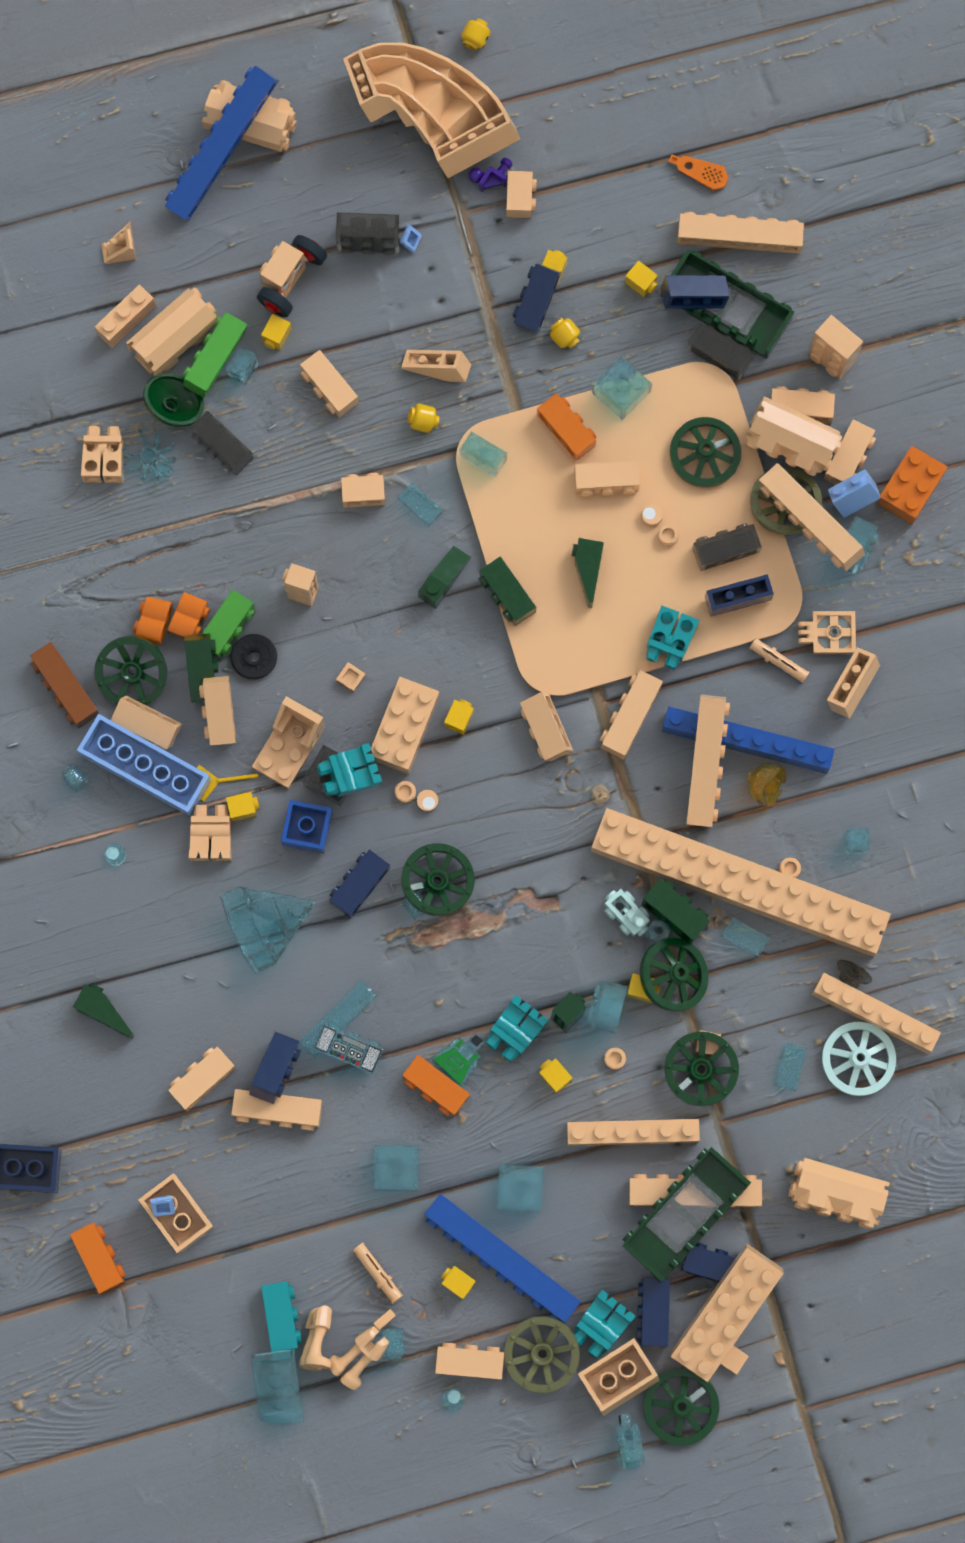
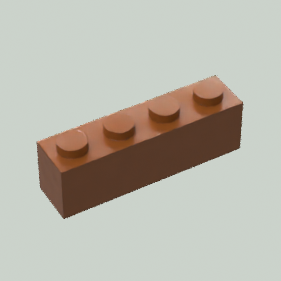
M49 642L30 655L33 660L30 665L36 674L41 672L44 677L41 681L46 689L54 691L56 696L53 699L59 708L64 706L68 712L65 714V717L71 725L76 724L80 728L100 714L52 642Z

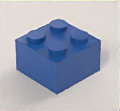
M289 800L281 838L282 846L324 854L333 815L332 808Z

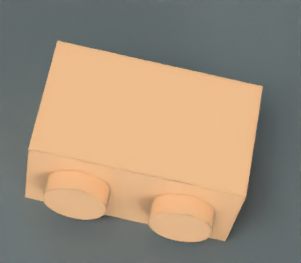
M508 171L506 217L531 218V211H535L536 199H532V192H536L537 179H533V172Z
M369 473L367 476L358 477L356 474H349L341 478L343 508L385 505L383 475Z

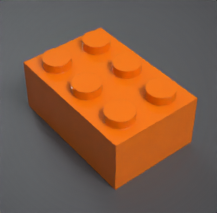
M911 446L876 504L913 525L948 467Z

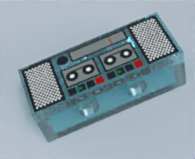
M328 1022L327 1025H321L312 1046L313 1049L371 1074L374 1073L383 1049L379 1048L380 1043L370 1039L364 1042L359 1039V1034L349 1030L347 1034L339 1031L340 1026Z

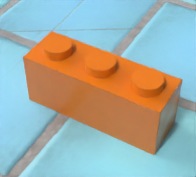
M556 393L537 408V415L574 460L577 461L596 446L595 438L597 437L592 429H587L582 424L583 419L577 412L573 413L571 411L569 402L563 396L560 398Z
M419 1055L416 1056L402 1075L405 1079L403 1083L412 1090L415 1088L422 1092L421 1097L430 1104L432 1101L440 1106L438 1110L447 1117L450 1114L455 1117L470 1097L467 1091Z
M92 1222L70 1234L99 1294L102 1295L125 1283L123 1278L126 1276L121 1264H116L113 1258L116 1256V1253L111 1244L107 1246L104 1240L106 1233L101 1224L97 1226L96 1223Z

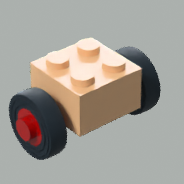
M297 235L291 245L284 241L279 246L276 245L271 253V259L268 263L265 262L260 269L263 288L257 295L258 301L269 312L285 318L289 316L293 309L292 304L286 297L306 269L305 262L308 261L315 265H322L327 258L326 251L317 242L302 235Z

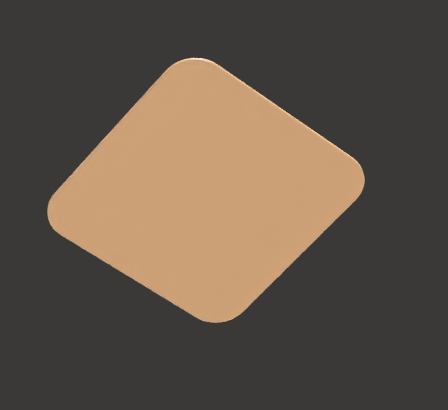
M690 362L565 397L570 404L569 408L573 413L577 412L583 419L582 424L587 429H592L597 437L595 438L596 446L577 461L574 460L538 417L537 408L540 405L481 421L472 426L460 440L456 453V466L486 565L501 556L536 606V613L515 626L512 621L508 623L502 614L504 610L499 604L518 670L523 679L533 689L549 693L551 696H566L632 677L633 674L638 675L640 670L647 673L664 668L667 660L665 655L660 654L656 663L646 660L647 643L661 605L679 612L672 633H674L682 613L700 620L682 662L751 643L756 638L761 640L775 636L790 627L797 618L802 606L801 584L785 535L776 534L765 529L757 522L751 511L750 497L752 488L758 478L764 474V470L757 449L747 445L748 440L745 438V435L750 427L736 385L730 376L717 366L704 362ZM711 417L721 420L729 425L739 438L741 444L739 466L734 475L721 485L709 488L693 486L681 479L671 464L670 445L674 434L683 424L695 418ZM697 427L702 437L707 439L711 427ZM717 429L715 436L713 438V442H717L728 437L723 432ZM688 431L681 438L682 441L698 444L691 431ZM732 444L717 449L733 457ZM678 447L679 461L695 452V450ZM707 447L703 448L705 452L710 451ZM714 457L720 473H724L731 464ZM695 459L683 466V468L694 476L699 460ZM638 461L639 491H635L633 494L614 492L613 495L607 496L602 495V493H593L589 497L576 494L575 464ZM705 462L700 478H714L708 462ZM758 498L761 510L774 506V504ZM649 504H656L663 511L662 521L656 526H648L642 520V511ZM774 513L766 517L777 523L779 516L778 513ZM666 524L675 526L679 532L678 541L669 547L663 546L657 537L659 529ZM579 538L604 542L592 608L587 606L575 567V557L571 556L573 544H578ZM768 574L774 593L771 601L710 617L705 600L707 590Z

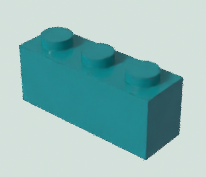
M286 1281L261 1286L271 1352L299 1348L298 1343H302L301 1331L296 1330L295 1321H299L297 1307L293 1308L291 1299H295L293 1285L289 1286V1282Z

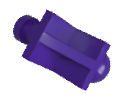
M502 158L500 161L501 165L497 170L490 166L485 174L480 168H473L469 172V179L473 183H479V190L481 192L485 188L500 185L506 187L507 176L504 174L507 169L512 167V161L508 158Z

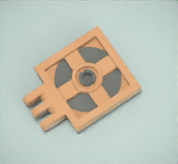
M813 611L812 622H798L799 628H806V630H798V635L807 636V638H799L798 644H813V654H854L856 650L855 611Z

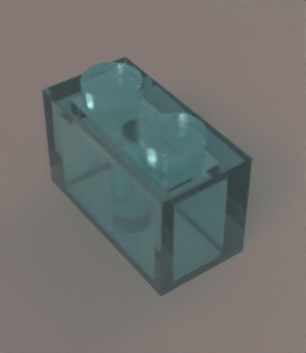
M472 431L460 448L461 457L495 477L507 461V452Z

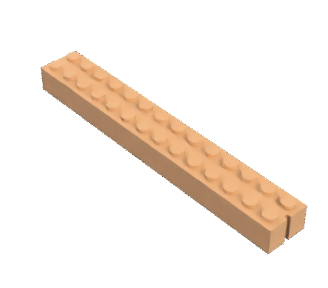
M606 808L591 848L592 853L871 957L877 954L883 937L882 934L885 932L891 913Z

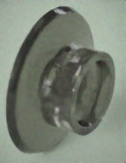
M839 960L837 962V968L841 972L839 976L841 982L853 988H858L860 984H869L872 981L870 974L861 966L848 960Z

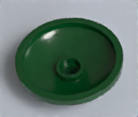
M161 373L150 378L143 390V400L151 415L160 422L173 427L190 426L201 417L204 410L203 397L183 386L184 378L173 373Z

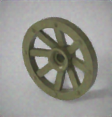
M782 467L792 478L803 482L807 486L804 489L808 493H812L813 498L822 506L820 488L811 476L796 468ZM761 475L755 482L750 497L751 511L757 522L768 531L776 534L794 535L801 533L803 528L799 524L797 526L783 525L785 516L789 514L785 510L781 512L775 506V501L771 497L767 498L760 491L759 479L763 476ZM758 498L774 504V506L761 510ZM777 512L779 513L777 523L766 517Z
M536 1316L522 1321L510 1333L505 1344L504 1360L509 1374L521 1387L532 1392L548 1393L562 1388L572 1379L579 1365L580 1349L574 1333L566 1324L553 1317ZM538 1325L553 1327L546 1342H543ZM531 1327L536 1345L519 1337V1334ZM560 1331L566 1337L569 1344L552 1347L551 1345ZM514 1343L532 1352L513 1358ZM541 1349L545 1350L547 1356H541L539 1351ZM571 1351L570 1366L555 1357L554 1354ZM533 1360L534 1363L526 1377H523L515 1365ZM550 1362L565 1372V1375L553 1382ZM540 1365L543 1366L546 1384L531 1382Z

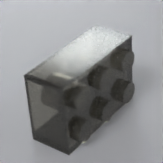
M337 212V251L345 254L362 252L367 255L374 254V252L383 253L384 255L399 253V215Z

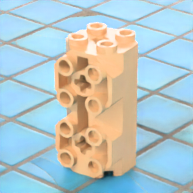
M221 80L219 84L214 86V89L210 90L204 107L207 117L203 116L202 118L203 128L210 130L213 123L221 119L223 116L221 112L227 103H231L234 99L233 93L237 86H233L228 81ZM269 96L241 140L279 152L282 150L287 151L290 145V132L295 131L297 120H295L296 112L290 107V102L283 98L275 99Z
M195 287L184 291L126 342L130 352L136 351V356H134L136 360L150 374L153 373V376L167 373L179 362V356L188 348L198 346L217 322L216 309L210 302L205 303L201 299L202 295Z
M765 396L760 402L750 422L751 427L747 429L745 435L749 447L753 449L760 448L773 458L783 455L786 457L785 462L792 467L799 466L812 476H815L817 472L821 473L823 470L828 471L832 463V453L836 454L838 452L842 439L840 431Z
M807 1158L797 1162L794 1170V1175L797 1176L796 1182L791 1183L788 1196L792 1197L791 1201L795 1203V1208L805 1211L812 1208L816 1210V1214L825 1217L831 1216L832 1213L838 1215L837 1220L850 1223L853 1220L859 1222V1227L866 1229L879 1225L880 1221L876 1220V1218H878V1215L882 1216L889 1191L884 1188L889 1187L890 1182Z

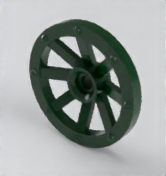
M711 417L695 418L683 424L674 434L670 445V460L675 472L685 482L702 488L715 487L729 480L736 472L741 459V444L734 430L725 422ZM697 427H711L707 439L702 437ZM717 429L723 432L728 437L723 440L713 442V438L715 436ZM688 431H691L698 444L682 441L681 438ZM732 444L733 457L717 449ZM678 447L695 450V452L679 461ZM707 447L710 451L705 452L703 448ZM714 457L731 464L724 473H720ZM698 459L699 462L693 476L683 466ZM705 462L709 463L714 478H700Z
M123 636L108 643L99 653L95 663V680L101 693L115 705H118L120 698L126 695L130 683L133 682L138 699L134 700L147 705L154 701L162 692L167 680V665L161 651L150 641L137 636ZM124 645L138 646L133 660H131ZM117 648L125 663L106 657L113 649ZM146 649L154 659L140 663L142 653ZM104 664L121 670L119 673L104 679ZM158 665L159 678L156 679L143 672V670ZM129 668H135L136 673H131ZM123 678L124 683L119 694L116 695L107 685ZM139 678L155 686L149 695L145 696Z
M441 843L428 844L415 850L405 862L401 875L402 889L410 904L422 913L432 916H445L461 909L469 900L475 883L473 867L468 858L455 847ZM432 853L447 854L440 869H436ZM424 855L426 856L430 873L414 864ZM452 858H455L463 867L446 874ZM410 870L426 881L410 885ZM466 875L465 889L448 883L451 880ZM437 879L441 884L437 885L433 880ZM428 888L429 891L423 902L413 893V891ZM444 890L462 896L456 902L450 904ZM435 893H438L444 907L429 905Z
M666 938L652 944L644 953L640 963L641 985L647 997L661 1009L672 1012L690 1009L700 1002L707 990L709 976L706 962L700 951L688 941L680 938ZM668 946L679 948L678 961H676ZM661 950L670 965L654 960V955ZM686 953L690 955L695 963L688 966L685 965ZM650 966L665 971L664 976L651 980ZM697 969L698 982L689 976V972ZM668 982L669 986L663 997H661L654 989V986ZM685 982L695 989L690 999H688ZM677 985L681 1003L669 1001Z
M693 1032L681 1037L670 1048L665 1060L664 1072L669 1088L680 1100L694 1106H710L722 1101L731 1093L738 1079L739 1064L735 1051L722 1037L709 1032ZM699 1040L698 1059L686 1048L685 1045L687 1043ZM706 1041L713 1042L720 1047L708 1059H705ZM679 1050L692 1064L691 1066L673 1064L675 1055ZM723 1053H726L731 1067H712V1064ZM702 1066L705 1072L702 1074L698 1073L697 1067ZM673 1071L688 1072L691 1075L678 1086L674 1079ZM711 1074H730L725 1088ZM695 1079L697 1080V1097L690 1096L683 1091ZM704 1080H706L718 1092V1094L712 1097L704 1098Z
M672 1369L658 1376L660 1381L649 1387L644 1397V1416L650 1429L660 1439L674 1445H689L705 1438L714 1428L719 1415V1400L710 1381H705L689 1369ZM682 1376L680 1396L674 1392L666 1380ZM688 1377L702 1385L689 1397H687ZM660 1385L672 1399L671 1402L653 1399L654 1393ZM705 1392L708 1393L711 1407L693 1405L695 1400ZM681 1402L686 1405L684 1411L678 1409V1404ZM652 1406L670 1408L671 1411L655 1422ZM692 1412L710 1414L703 1428L691 1414ZM676 1416L675 1433L672 1436L664 1432L660 1427ZM686 1417L696 1431V1434L681 1437L683 1420Z

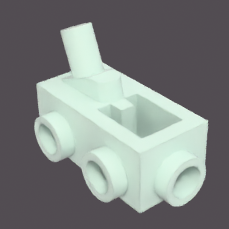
M622 889L618 892L613 890L606 896L607 902H605L604 906L607 909L604 911L611 920L616 918L621 923L619 928L626 936L631 934L634 937L637 934L640 937L649 929L647 925L650 922L648 919L650 915L643 907L638 908L634 904L635 899L628 891L624 893ZM617 903L623 904L624 908L622 910L616 909L615 905Z

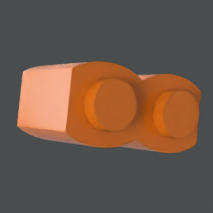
M184 592L169 624L168 633L184 639L187 635L200 634L202 630L200 623L202 619H207L210 612L208 601Z
M147 596L146 600L142 601L139 613L142 614L140 620H136L133 633H136L135 636L144 638L153 644L162 645L173 610L172 602Z

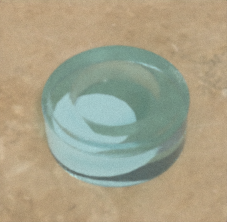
M110 844L104 851V857L110 865L118 866L125 861L126 851L120 844Z
M448 1389L442 1395V1405L445 1409L457 1411L462 1407L464 1398L459 1390Z

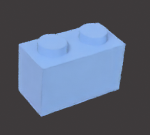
M865 469L828 489L832 503L843 518L881 498L876 483Z

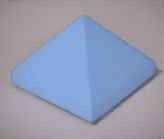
M408 224L400 243L410 252L414 253L422 234Z
M160 1196L150 1199L154 1217L176 1214L172 1196Z

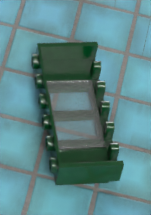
M687 249L671 274L680 276H725L730 297L724 309H681L766 359L792 321L794 311L789 305L777 302L772 295L766 292L758 291L753 284L741 281L736 274L724 271L717 263L705 260L696 251Z
M712 1147L709 1150L704 1148L696 1157L699 1161L694 1167L689 1165L682 1172L684 1178L679 1183L674 1181L667 1189L669 1194L663 1200L660 1197L652 1206L655 1210L649 1216L644 1214L637 1222L639 1225L638 1229L635 1232L630 1230L622 1239L625 1242L622 1247L661 1283L751 1184L747 1178Z

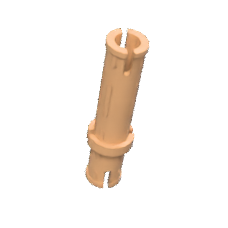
M758 638L754 640L749 648L765 658V662H771L801 683L804 682L810 673L777 652L775 647H769L758 640Z
M361 1243L352 1251L376 1281L377 1288L382 1289L391 1301V1304L403 1296L392 1282L393 1278L391 1275L388 1276L364 1243Z

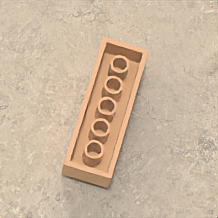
M746 1243L671 1350V1357L708 1382L784 1274L783 1268Z

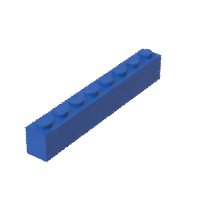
M258 66L248 69L244 76L246 80L243 85H238L233 93L234 99L231 103H227L221 112L223 116L219 121L216 120L210 129L212 133L208 139H203L199 146L201 150L198 155H194L188 163L189 169L186 173H182L176 182L178 186L174 191L171 190L165 199L167 201L165 207L184 220H190L279 82V80Z
M668 706L662 732L696 740L698 714ZM724 721V724H728L727 736L722 737L721 745H725L727 749L825 774L830 770L834 748Z
M439 1194L424 1214L427 1217L426 1223L434 1229L440 1227L444 1230L443 1236L452 1243L455 1240L461 1243L460 1249L469 1256L474 1253L480 1258L478 1263L487 1270L490 1267L496 1270L495 1276L504 1283L509 1280L515 1285L513 1290L523 1297L525 1294L531 1297L532 1301L530 1303L539 1310H542L543 1307L550 1312L548 1317H553L565 1323L581 1301L442 1194Z

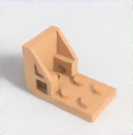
M286 696L273 724V732L252 765V769L289 789L325 728L324 718Z

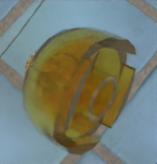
M764 763L756 767L754 771L751 770L747 777L750 796L762 805L772 806L782 793L779 787L781 782L784 784L786 782V769L773 763Z

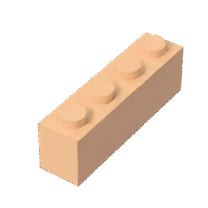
M641 670L638 675L633 674L628 684L631 686L629 693L624 692L619 702L622 706L619 712L614 711L609 721L612 723L609 731L605 729L600 738V741L603 742L601 749L623 760L625 759L662 687V680Z
M235 1089L231 1115L236 1117L238 1122L249 1123V1119L258 1120V1124L271 1125V1122L280 1123L279 1127L292 1128V1125H301L302 1130L314 1131V1127L319 1128L322 1100L282 1095L281 1098H276L274 1104L249 1095L250 1091Z

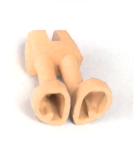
M328 1306L314 1308L309 1313L305 1328L309 1329V1335L299 1360L300 1368L311 1371L331 1369V1361L321 1354L323 1337L330 1330L332 1310Z
M375 1326L359 1334L355 1339L356 1344L344 1356L333 1355L329 1358L332 1363L331 1372L335 1376H340L360 1353H364L361 1359L340 1378V1381L352 1390H356L361 1386L359 1375L364 1368L372 1361H378L389 1345V1341L385 1337L376 1342L375 1345L371 1342L380 1332Z

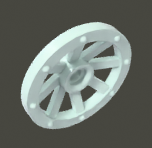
M851 1022L837 1028L826 1040L822 1051V1066L827 1079L835 1088L848 1095L866 1096L879 1091L890 1081L896 1067V1052L892 1041L883 1030L870 1023ZM849 1031H863L859 1047H857L849 1035ZM869 1033H871L881 1043L867 1050ZM842 1036L851 1052L832 1048V1046ZM886 1049L888 1063L873 1059L871 1056ZM830 1054L848 1058V1061L832 1070ZM858 1054L864 1057L862 1062L857 1060ZM868 1065L886 1070L878 1082H876ZM852 1067L853 1072L849 1085H846L836 1075ZM862 1069L870 1086L855 1088L859 1072Z

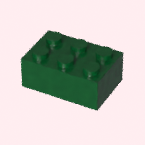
M659 879L645 895L641 905L681 939L693 944L707 928L710 922L708 919L709 915L701 908L696 909L691 905L692 901L686 895L682 894L680 896L674 890L676 887L671 882Z

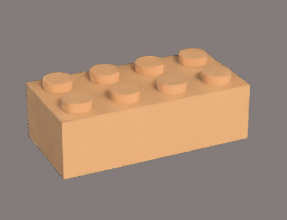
M399 677L371 747L375 762L406 774L410 773L439 700V691Z

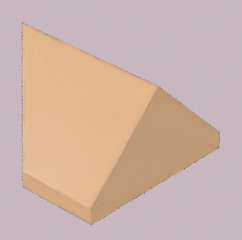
M131 221L109 239L107 243L101 244L105 264L136 260Z

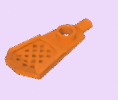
M671 154L668 161L677 165L678 171L713 191L724 189L728 181V175L724 166L685 155L679 158ZM690 164L692 168L686 169L685 165Z

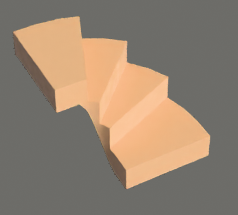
M377 43L343 58L358 102L369 121L373 122L396 110L405 126H415L423 141L432 147L436 159L447 178L520 140L514 123L498 97L470 71L447 57L411 44Z

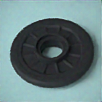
M259 634L243 636L234 644L231 651L233 668L239 675L247 679H260L267 676L274 669L277 662V651L274 644L267 637ZM250 652H258L260 654L259 660L256 662L249 661L248 655Z

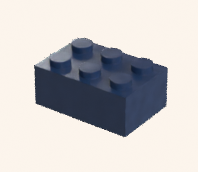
M0 1144V1190L58 1193L62 1149L59 1147Z

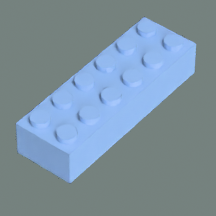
M100 714L97 715L77 749L78 754L188 816L192 815L195 805L199 803L212 781L210 775Z

